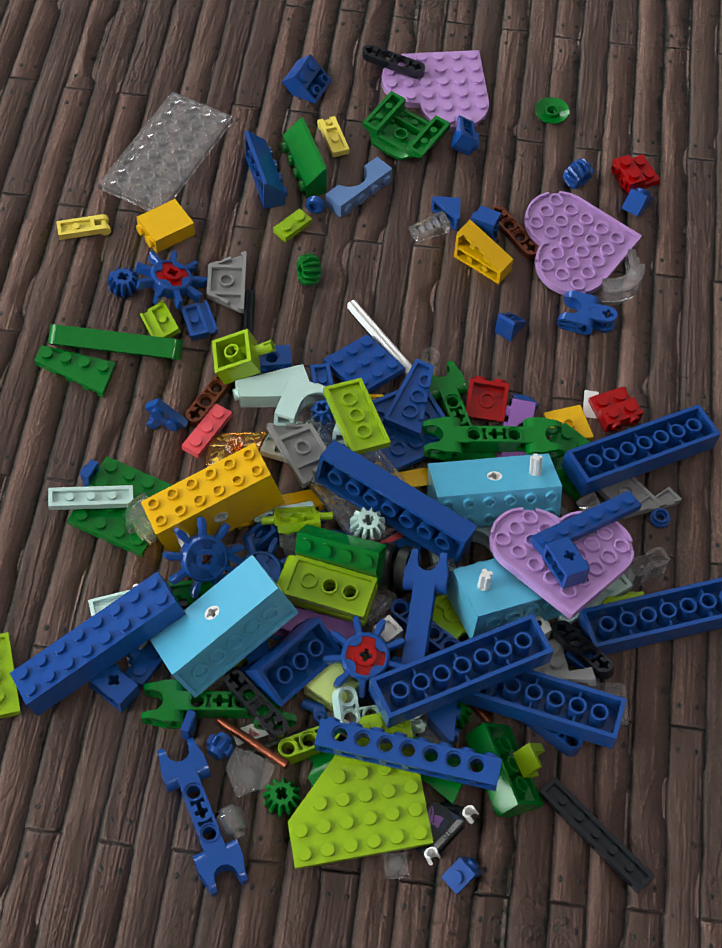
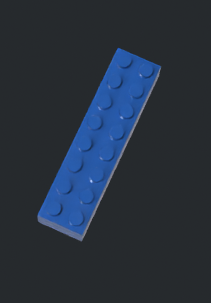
M698 404L568 450L561 466L580 495L584 496L712 449L721 433Z
M335 440L320 455L314 479L317 483L360 509L364 507L369 511L372 507L374 513L380 511V517H384L386 525L437 556H440L441 552L448 553L449 563L455 567L468 551L477 529V525L473 524L470 520L465 519L452 509L445 507L435 499L425 495L415 487L410 486L397 476L390 474L380 466L375 465L362 455L355 453Z
M157 571L13 670L10 675L26 706L39 716L186 613L167 582Z
M722 577L585 608L579 612L577 624L581 633L605 655L722 628Z
M530 614L370 678L369 691L388 729L545 665L551 661L554 651L534 614Z
M530 670L457 701L612 749L618 736L627 699Z

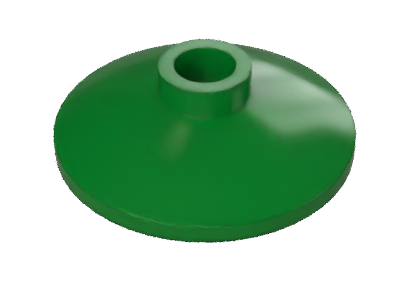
M546 97L539 100L535 106L536 116L548 124H559L569 117V106L559 98Z

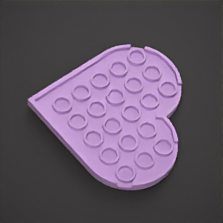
M479 50L401 54L420 61L425 65V74L419 79L384 68L382 71L381 84L386 95L393 91L406 99L405 106L420 108L421 114L428 122L435 115L450 122V132L456 131L459 115L473 121L475 127H477L478 123L485 120L488 114L489 98ZM398 63L399 66L406 65L404 63Z
M564 191L552 194L546 192L538 195L528 205L524 217V225L529 237L539 246L535 256L537 275L548 288L561 295H565L569 290L586 294L596 292L642 237L639 233L581 197Z
M523 507L504 512L494 521L490 531L489 545L493 556L505 569L570 620L619 579L632 563L634 557L633 540L628 531L616 521L572 542L577 546L578 552L583 559L588 562L590 570L586 582L562 589L541 554L529 541L531 536L582 513V511L571 512L561 518L538 508H535L534 511L523 510Z

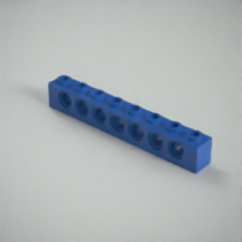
M334 717L321 718L314 743L316 751L496 791L502 759L498 758V755L485 752L483 755L475 753L474 749L462 747V749L452 748L451 744L439 742V744L430 743L429 739L417 737L416 739L408 738L406 734L401 732H394V734L385 733V730L382 728H363L361 724L356 722L345 724ZM338 733H344L347 735V738L344 741H337L335 736ZM361 738H367L370 743L362 747L357 744V741ZM383 743H389L392 749L384 752L379 747ZM405 748H411L415 753L411 757H406L402 751ZM434 753L437 756V760L429 762L425 759V755ZM451 758H456L459 760L460 765L451 767L447 761ZM478 763L483 767V770L474 772L470 766Z

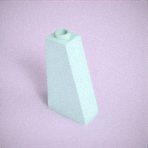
M303 364L236 380L235 389H232L235 401H239L241 408L277 407L290 376L302 378L306 381H309Z

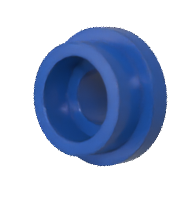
M657 508L651 512L650 522L652 525L658 528H664L669 525L671 518L666 509Z

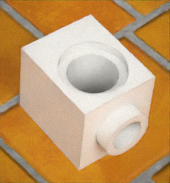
M390 615L384 618L386 620L385 629L380 637L385 643H390L395 639L402 638L403 629ZM376 625L373 626L372 633L375 631Z

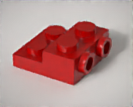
M643 154L633 158L630 155L613 159L611 166L612 174L617 177L621 187L628 194L631 189H637L638 187L645 189L659 184V176Z
M482 376L470 378L466 411L469 418L504 423L509 383H505L506 381L502 379L489 381Z
M624 386L589 397L588 400L605 433L618 431L624 426H633L641 421L643 411L635 397L631 398Z

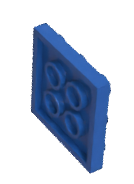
M368 334L323 359V363H329L331 372L342 382L362 378L368 393L405 373V367Z

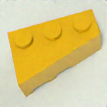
M471 220L457 232L454 257L497 284H500L511 272L514 259Z

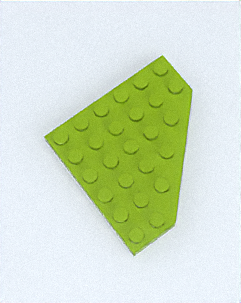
M377 713L363 716L358 722L363 728L371 729L372 727L384 729L385 733L390 734L401 732L406 734L408 738L413 739L410 720L387 729L381 714ZM361 738L357 741V744L362 747L370 743L367 738ZM383 743L379 748L387 752L392 749V746L389 743ZM405 748L402 751L406 757H411L415 753L411 748ZM338 755L333 757L288 820L295 870L428 846L434 843L420 774Z

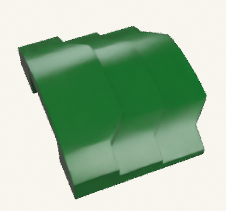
M391 91L362 122V125L370 134L371 144L385 154L401 161L413 157L422 158L437 141H440L450 129V122L437 115L428 122L406 110V99Z

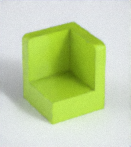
M528 743L513 753L523 778H536L539 776L537 770L542 765L538 756L545 752L542 743Z

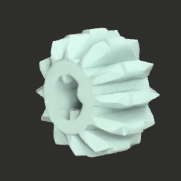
M363 507L361 512L356 510L354 516L350 518V533H354L355 537L374 541V539L379 540L383 532H385V519L380 517V511L374 513L372 507L369 511Z

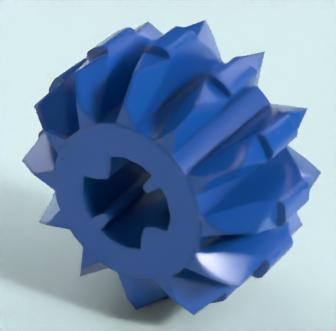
M578 159L576 162L573 161L571 165H568L569 167L564 171L563 178L569 187L579 189L592 178L594 170L588 161Z
M125 266L123 269L116 267L115 272L110 271V277L107 280L110 292L114 293L116 297L121 295L123 299L126 295L132 297V293H137L138 291L136 286L139 275L134 272L132 267L126 269Z

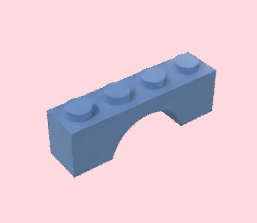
M374 158L364 166L365 181L353 187L337 185L326 193L325 206L342 218L359 204H363L371 195H375L382 187L387 186L392 181V168L380 158Z

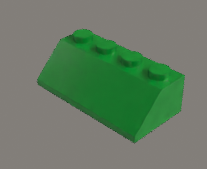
M300 118L283 134L281 149L283 154L286 153L288 165L292 166L293 177L298 180L300 192H303L307 199L310 196H319L327 193V167L304 118Z
M306 524L297 532L295 554L378 579L377 584L380 586L387 545Z
M484 722L465 735L468 748L474 749L475 753L484 755L485 752H490L502 759L496 791L485 789L492 801V808L498 817H514L544 806L533 779L523 778L513 756V753L520 748L510 725ZM475 764L479 772L483 770L480 764Z

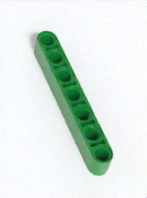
M50 324L48 344L181 360L183 340Z

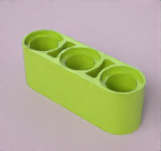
M319 726L282 739L278 744V754L290 761V765L321 753L315 750L314 745L310 747L304 745L306 741L315 743ZM340 733L335 736L337 741H340ZM285 749H292L294 752L291 754H285L282 751Z

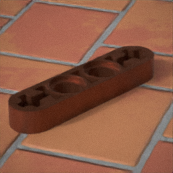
M492 207V210L501 213L499 230L525 258L535 259L539 246L504 207ZM510 224L514 228L506 229L504 225ZM521 236L525 240L517 241L515 237Z
M215 375L186 411L187 424L191 427H197L215 403L218 404L235 381L224 384ZM215 386L222 388L220 392H213L211 389ZM203 400L211 401L209 406H202L200 403Z

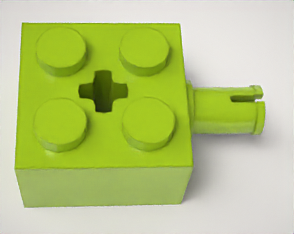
M248 329L212 340L215 374L224 384H228L261 373L259 358L262 355L276 351L273 340L257 344V340Z

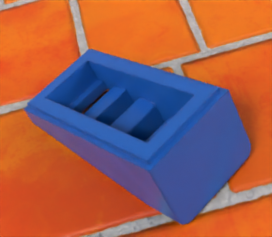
M459 115L457 118L455 143L456 146L471 151L477 143L475 125L473 121Z

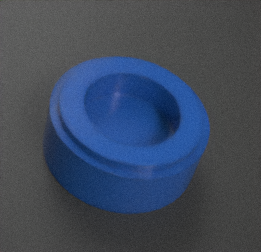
M310 196L306 202V208L316 214L321 213L325 206V202L317 196Z

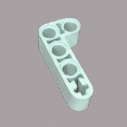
M350 686L336 688L332 693L334 718L339 719L341 723H345L344 716L347 713L351 716V722L356 723L365 716L368 710L372 714L380 713L376 705L359 707L357 692ZM343 691H345L348 694V700L346 703L343 702L341 699V693ZM422 715L417 716V717H415V718H413V719L416 720V719L420 718Z

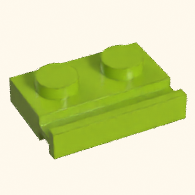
M164 300L147 309L146 313L140 314L151 336L171 338L181 332Z

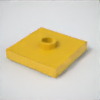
M581 405L543 413L544 418L560 421L562 425L565 422L587 440H593V433Z

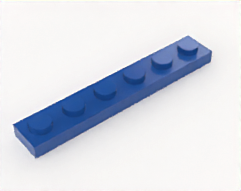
M626 491L531 536L529 542L542 556L546 543L569 537L574 542L639 511L642 504L630 491Z

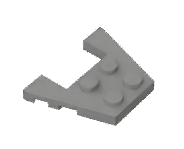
M635 477L596 491L606 501L626 491H630L642 506L639 511L624 517V519L649 513L657 508L664 509L680 504L682 500L670 487L654 496Z
M555 639L549 640L554 651L551 661L532 669L577 684L588 683V686H597L592 667L569 671L563 652L566 649ZM572 641L570 644L576 646L579 641Z

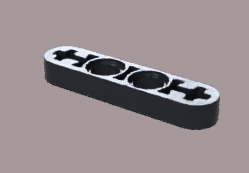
M375 45L363 47L362 57L367 62L416 79L422 78L425 74V65L420 61ZM388 57L390 60H382V58ZM398 63H404L406 65L399 66Z
M564 620L556 621L552 625L553 638L586 668L592 667L596 677L599 679H609L613 676V661L573 625ZM572 641L581 642L578 646L571 645L570 643ZM587 653H593L595 657L586 658L584 657V655Z
M229 670L224 676L225 687L272 738H284L288 733L287 720L240 670ZM230 677L234 679L238 677V683L242 687L240 690L235 682L230 683ZM246 691H251L255 694V698L251 701H246L242 695ZM260 707H267L270 713L266 717H261L257 714V710ZM272 718L277 726L282 724L281 732L280 730L274 731V724L270 721Z

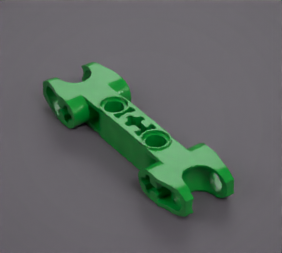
M452 360L447 361V375L437 377L432 374L429 391L435 401L439 402L442 412L446 417H457L461 420V426H472L460 395L467 393L465 379ZM463 451V458L457 461L495 458V453Z
M457 417L430 419L423 422L422 432L437 436L440 441L424 445V456L442 461H457L463 458V451L526 452V455L549 453L551 459H556L564 456L565 446L550 442L546 437L561 433L563 425L560 421L544 417L527 418L523 421V427L461 426V420Z
M166 679L144 684V695L155 697L162 701V705L158 709L142 712L141 720L144 724L164 729H179L183 724L188 709L195 711L197 718H219L222 716L225 719H254L245 708L237 706L239 701L229 691H203L195 698L189 691H186V688L178 680ZM244 692L242 697L246 701H251L255 698V694L253 692ZM265 696L287 720L288 727L296 726V715L280 711L277 708V704ZM196 702L203 703L200 707L193 706ZM260 707L257 710V714L261 717H266L270 713L267 707ZM273 718L270 720L274 724V730L282 728V724L277 726L273 722ZM254 719V728L264 730Z

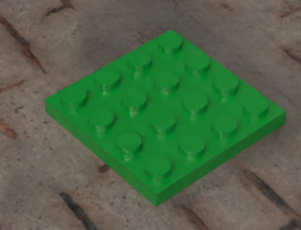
M106 456L88 487L133 485L134 507L74 509L67 519V524L143 557L155 536V532L141 501L172 485Z

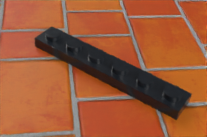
M556 777L539 791L538 794L637 894L654 879L655 875Z

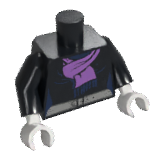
M434 801L427 808L434 843L433 845L417 847L415 849L426 858L429 865H433L431 860L433 857L441 859L440 854L462 832L466 824L464 819L470 824L474 823L471 815H479L474 806L468 805L464 807L457 804L437 803Z

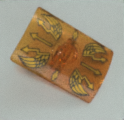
M268 432L217 433L209 445L205 464L212 465L255 443L260 453L261 446L268 436Z

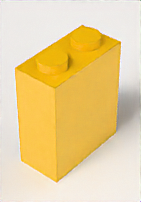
M176 199L137 216V232L140 236L143 235L145 237L147 245L150 248L152 247L156 253L195 235L194 222Z

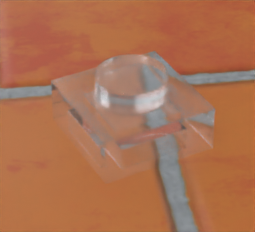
M406 852L383 854L385 880L409 876Z

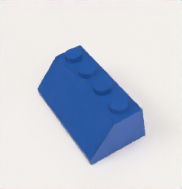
M245 131V157L264 209L285 205V197H288L286 186L282 185L281 173L277 172L278 165L277 161L272 158V148L268 147L265 139Z
M320 617L308 618L245 672L255 687L280 707L329 665L323 664V656L340 655L342 650L337 642L330 637V632Z

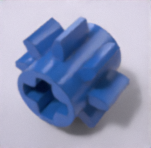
M326 399L316 401L314 408L311 409L314 421L318 422L320 420L322 425L333 422L334 416Z
M219 732L216 736L211 734L206 741L207 753L216 760H221L223 757L229 759L234 751V746L231 745L233 742L232 738L223 732Z

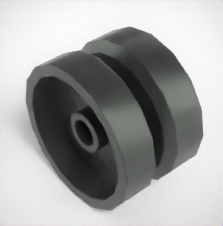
M384 543L387 545L381 584L378 587L387 590L394 587L399 592H410V590H403V578L411 551L416 549V547L404 545L399 548L395 543Z

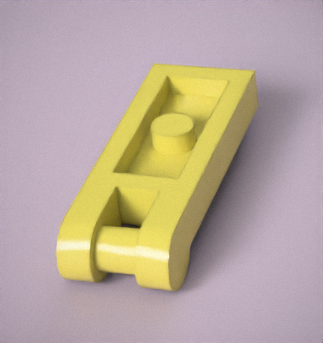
M332 116L327 120H317L318 128L322 132L332 158L349 154L350 149L336 117Z
M105 214L56 221L59 240L97 234L106 236L111 233L110 225H108L109 217Z

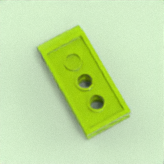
M297 554L295 556H287L277 585L293 605L352 623L353 617L358 616L362 626L366 625L379 588L377 584L378 579Z

